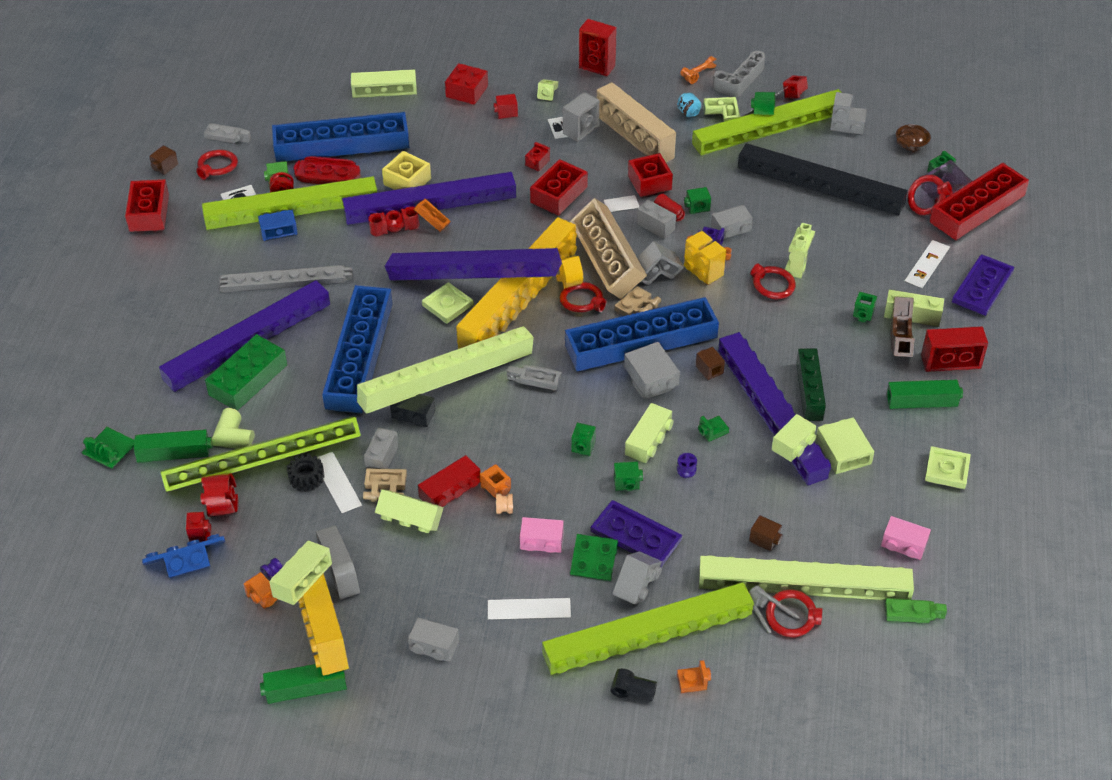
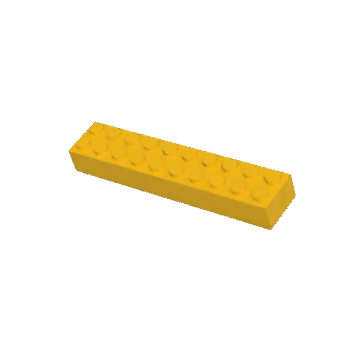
M557 217L528 249L558 248L561 259L571 257L577 250L576 225ZM552 277L500 278L456 326L458 349L505 332L508 325L516 320L518 314L527 307L528 303L537 296L538 292L547 285Z

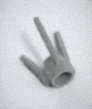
M755 586L750 590L749 594L754 602L753 610L768 633L772 631L758 607H765L769 601L776 604L778 608L798 620L800 618L793 611L770 596L760 586Z

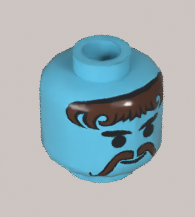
M684 93L678 98L677 107L686 117H693L699 114L701 102L693 93Z

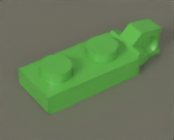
M886 598L885 601L887 621L929 623L936 618L945 619L947 614L946 604H934L933 601Z

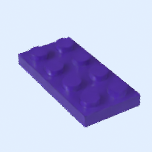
M981 254L953 296L952 303L986 316L1014 272L1015 267Z
M611 500L590 527V532L599 537L618 540L617 546L630 553L640 551L662 561L661 568L682 541L681 534L614 500Z

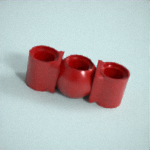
M415 207L401 209V213L396 210L389 211L386 215H384V212L373 213L369 216L370 233L373 236L388 234V231L393 233L399 232L403 227L405 231L415 230L420 226L419 213L414 210Z

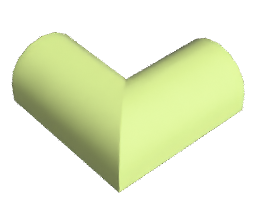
M736 97L703 99L704 115L722 114L724 122L740 117Z
M226 408L222 411L212 436L213 446L239 449L252 445L255 433L253 430L239 429L238 427L242 419L241 414L235 409Z

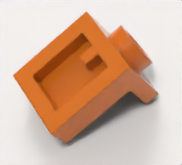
M704 660L699 661V667L677 670L681 693L707 690L708 681H711V672L709 667L706 668Z

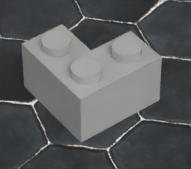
M836 92L830 127L831 131L863 135L867 109L851 107L853 94Z
M655 241L637 257L647 274L641 282L648 286L660 274L673 279L684 268L675 252Z
M640 551L627 555L612 594L633 604L644 601L649 591L646 589L648 583L658 579L661 574L662 568L660 565L662 561Z

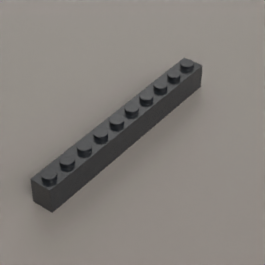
M746 143L738 157L737 168L898 216L906 203L908 193L906 189Z

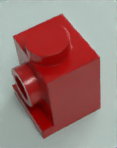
M792 75L783 82L784 97L799 99L800 95L808 89L807 76Z
M535 142L534 147L525 155V166L540 171L550 161V147Z
M204 511L187 513L186 532L189 542L199 540V543L207 541V537L211 536L212 526L209 519H205Z

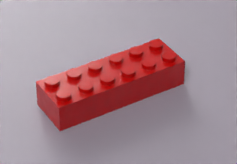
M1001 163L934 205L930 223L954 240H957L1024 197L1029 179L1008 165Z

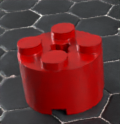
M232 473L201 478L204 493L200 495L201 503L206 505L208 517L233 514L238 511V494H235L234 489L237 486Z

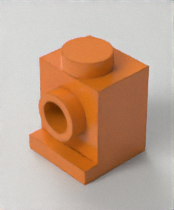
M495 464L480 473L481 487L485 488L494 498H496V494L506 496L510 492L511 478L498 465Z
M261 572L243 583L246 596L248 598L251 597L255 604L259 603L264 609L272 606L278 600L273 597L269 580Z

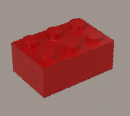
M587 19L579 29V68L608 77L616 66L617 27Z
M559 159L530 187V203L559 216L588 187V172Z
M166 179L130 182L125 214L129 232L165 230L169 200Z
M980 326L926 330L921 352L925 372L981 369L988 347L984 328Z

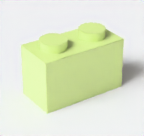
M796 414L773 437L772 451L792 462L797 456L800 457L808 444L811 445L815 441L816 425Z

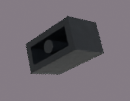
M418 394L390 405L391 418L428 427L436 411L435 398Z

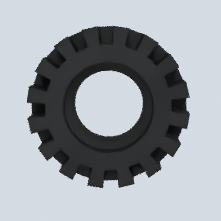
M300 454L301 458L295 456V461L291 459L289 461L290 465H287L290 485L292 484L294 489L297 487L298 491H301L302 488H304V492L308 491V488H311V491L315 490L314 486L318 488L320 483H323V478L325 477L321 459H317L315 455L311 457V454H307V457H304V454ZM303 470H312V471H313L312 473H310V474H308V475H300V474H299V473H300L301 471H303Z

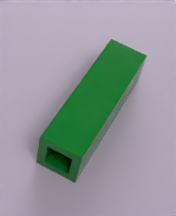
M958 380L897 381L888 383L886 397L889 409L958 407L960 399L963 398V389L959 387Z
M207 429L135 435L134 453L137 463L209 457V449L213 448L212 437H208Z
M315 664L263 673L264 682L260 683L261 696L266 695L268 704L347 690L344 670L323 676L321 667L316 668Z

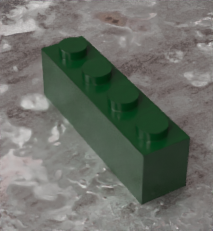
M817 348L798 349L796 367L803 418L808 421H823L826 403Z

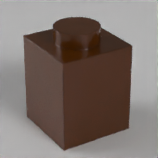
M164 145L149 156L152 169L163 175L178 165L176 151Z
M713 346L696 354V367L707 380L724 374L725 360Z
M759 515L750 530L749 542L772 551L774 546H778L782 541V525Z

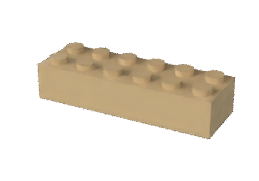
M611 82L597 89V99L600 100L599 118L644 155L649 156L661 153L665 162L675 158L676 132L614 83Z
M594 198L570 221V223L576 225L577 236L608 292L622 299L647 276L612 213L605 204Z

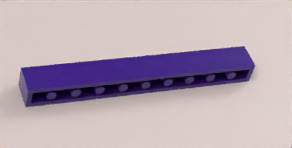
M512 172L347 197L342 198L346 223L349 225L368 222L369 216L373 213L384 212V215L392 210L401 213V209L416 207L424 199L429 201L438 210L516 198V183Z
M558 248L392 253L385 264V269L390 281L556 277L562 261Z
M317 280L311 282L159 366L162 380L173 392H176L220 367L256 334L268 340L331 305L329 292Z
M740 332L719 338L718 352L775 436L796 415L792 405L787 403L783 392L777 388L774 379L768 375L764 364L760 363L757 354L751 350L747 339L743 338ZM815 442L811 445L808 444L800 457L797 456L792 461V464L807 486L829 478L831 470L830 461L824 457L820 446L815 444Z

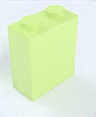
M854 417L818 427L816 441L825 457L830 461L835 474L872 464L874 450Z

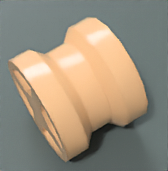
M496 494V514H501L502 512L513 514V494H508L507 496Z

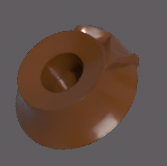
M904 125L896 131L897 144L912 152L920 150L931 140L929 131L919 125Z

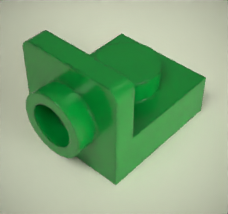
M705 416L700 417L698 430L709 442L729 433V427L720 416L709 420Z

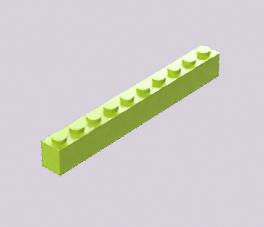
M836 89L775 107L774 115H756L753 113L694 130L692 145L700 155H704L831 118L836 92H842Z
M374 176L207 202L202 203L206 229L210 230L259 222L258 216L283 210H293L294 216L341 209L343 208L342 198L377 193Z
M351 416L164 469L160 473L167 492L199 483L202 477L234 473L361 436L356 417Z
M744 582L543 641L542 654L551 675L564 673L568 669L584 667L588 663L598 660L604 661L618 654L624 655L638 648L644 649L658 642L663 643L678 636L683 637L698 630L703 631L718 624L723 625L738 618H746L752 615L754 602Z

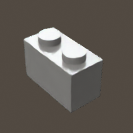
M647 200L637 209V225L663 239L675 231L676 214L650 200Z
M744 205L712 214L711 228L717 230L725 228L724 239L751 231L753 217Z
M377 428L364 455L365 469L389 468L398 449L396 431Z
M418 617L408 637L409 650L416 654L431 656L436 660L450 662L459 643L458 629Z

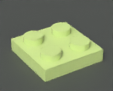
M449 282L422 300V306L446 324L474 305L473 299Z
M931 446L925 481L965 489L971 454Z

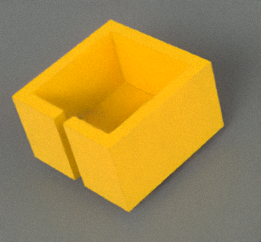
M700 231L686 239L684 266L709 285L724 276L726 249L716 241L711 243L713 239L703 231Z

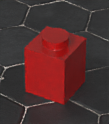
M515 94L496 96V103H493L494 113L498 114L499 119L518 117V103Z

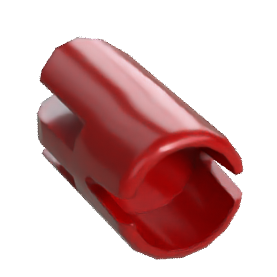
M660 194L655 198V204L676 214V222L684 219L685 211L680 204L665 194Z

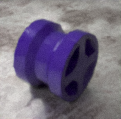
M691 453L681 454L677 461V473L683 478H691L696 474L697 458Z
M273 558L269 564L262 565L260 571L270 581L283 565L277 558Z

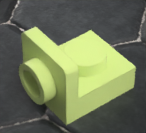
M541 80L538 83L537 98L552 101L559 81Z

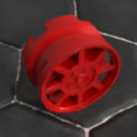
M278 172L270 177V193L294 189V180L290 174Z

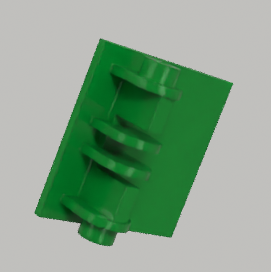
M106 427L95 439L93 437H86L84 439L85 449L81 454L112 469L134 447V439Z
M577 534L570 575L611 581L615 556L617 555L618 540Z

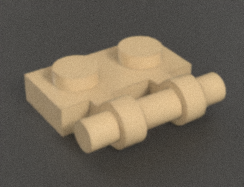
M636 286L615 305L614 311L627 316L656 309L658 304L661 303V298L657 296L651 299V293Z
M367 468L364 485L365 489L372 490L371 492H363V500L378 502L381 493L379 489L390 490L396 493L397 490H405L407 470Z

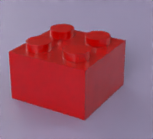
M458 63L445 81L446 97L475 105L488 87V71Z
M661 153L628 160V177L640 197L672 190L673 173Z

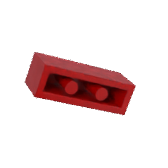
M465 455L418 484L419 498L422 501L444 507L448 502L460 497L464 492L476 487L480 483L481 469Z

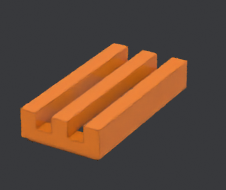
M426 199L422 200L414 208L417 213L439 232L445 229L451 222Z

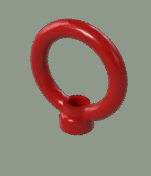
M227 150L208 151L198 159L197 175L205 180L210 175L219 176L230 173L238 165L237 156ZM216 156H224L231 160L228 166L220 169H212L210 165H204L207 159Z
M935 175L919 177L908 190V204L919 215H931L933 208L932 206L923 209L915 203L914 195L916 189L922 183L933 182L937 185L939 199L935 205L946 199V196L952 195L951 184L948 181L943 182Z
M757 263L750 272L755 289L767 298H787L792 295L796 288L794 277L781 267H763ZM768 273H775L783 276L788 281L789 286L783 292H772L765 289L761 285L760 280Z
M588 282L563 289L559 297L560 303L564 308L577 313L592 310L602 312L607 303L606 299L603 298L602 291L596 285ZM578 289L590 290L596 295V297L592 298L590 304L574 305L567 300V295Z
M783 590L772 597L779 602L787 598H794L803 602L808 609V619L802 627L796 629L783 627L774 616L776 604L769 601L766 606L768 624L775 632L785 637L795 638L803 636L811 631L814 625H821L823 609L816 608L808 595L797 590Z

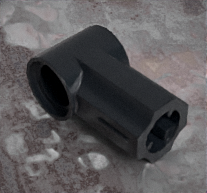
M621 668L616 670L610 691L619 698L633 696L653 701L657 682L637 677L630 670Z

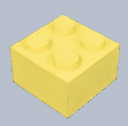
M402 151L382 169L383 184L394 190L423 186L431 179L430 163Z

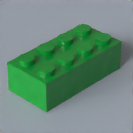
M256 334L205 379L208 395L229 408L238 411L288 365L285 350Z

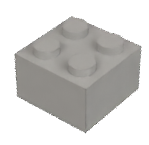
M583 92L569 104L565 105L562 110L563 134L579 142L599 126L600 100Z

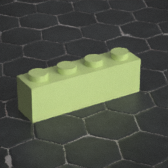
M415 69L351 73L352 97L417 94Z

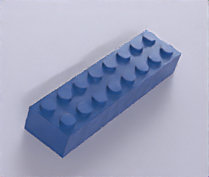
M405 112L272 125L276 162L303 160L309 156L335 157L410 148Z
M355 285L322 394L325 410L363 413L362 407L357 402V385L372 380L393 305L390 288Z
M706 297L567 329L565 330V347L577 372L623 361L625 353L659 342L664 350H669L718 338L719 321Z

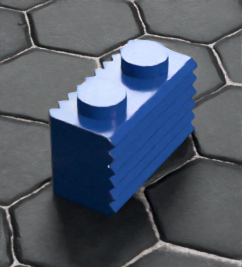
M283 210L258 216L264 241L298 234L293 210Z

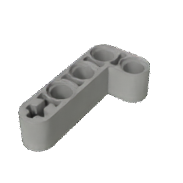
M762 51L752 52L733 74L722 70L716 71L713 77V89L729 97H739L764 70L765 53Z
M336 525L316 531L319 545L328 547L330 550L332 564L329 569L333 576L339 600L359 594L360 589L355 568Z

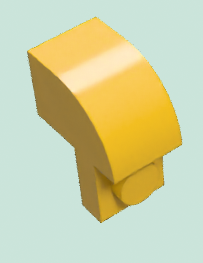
M579 256L561 259L560 273L556 275L557 282H562L564 289L582 284L583 270Z

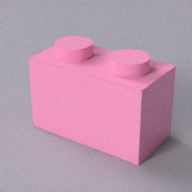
M891 516L883 535L881 547L921 560L931 529Z
M523 517L520 531V549L561 553L564 520Z

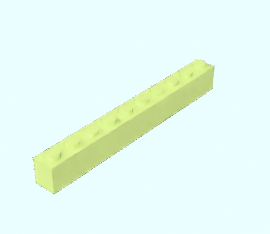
M522 326L357 385V402L367 414L418 394L532 354L534 337Z
M712 555L700 556L699 589L719 590L744 582L748 592L753 587L760 586L767 593L797 590L810 596L886 600V598L911 600L914 592L913 569L903 567L892 568L862 566L858 564L844 565L839 563L779 561L776 559L715 557Z

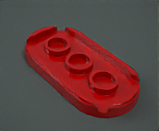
M309 156L305 157L302 161H297L293 167L296 179L304 183L328 184L359 179L361 176L359 165L357 166L354 161L347 159Z

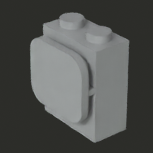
M659 342L625 353L624 367L632 377L631 382L641 397L649 399L669 392L679 385L680 371Z

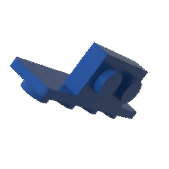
M215 534L207 537V541L199 543V540H194L186 543L187 546L183 548L173 546L167 548L165 553L159 555L158 552H152L145 555L146 558L142 559L143 565H148L164 560L169 578L210 567L206 548L224 543L225 537Z

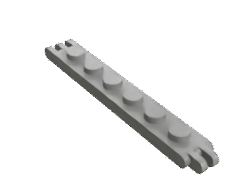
M339 265L226 274L219 277V291L223 293L306 286L315 280L321 285L344 283L346 280L353 278V270L350 267Z

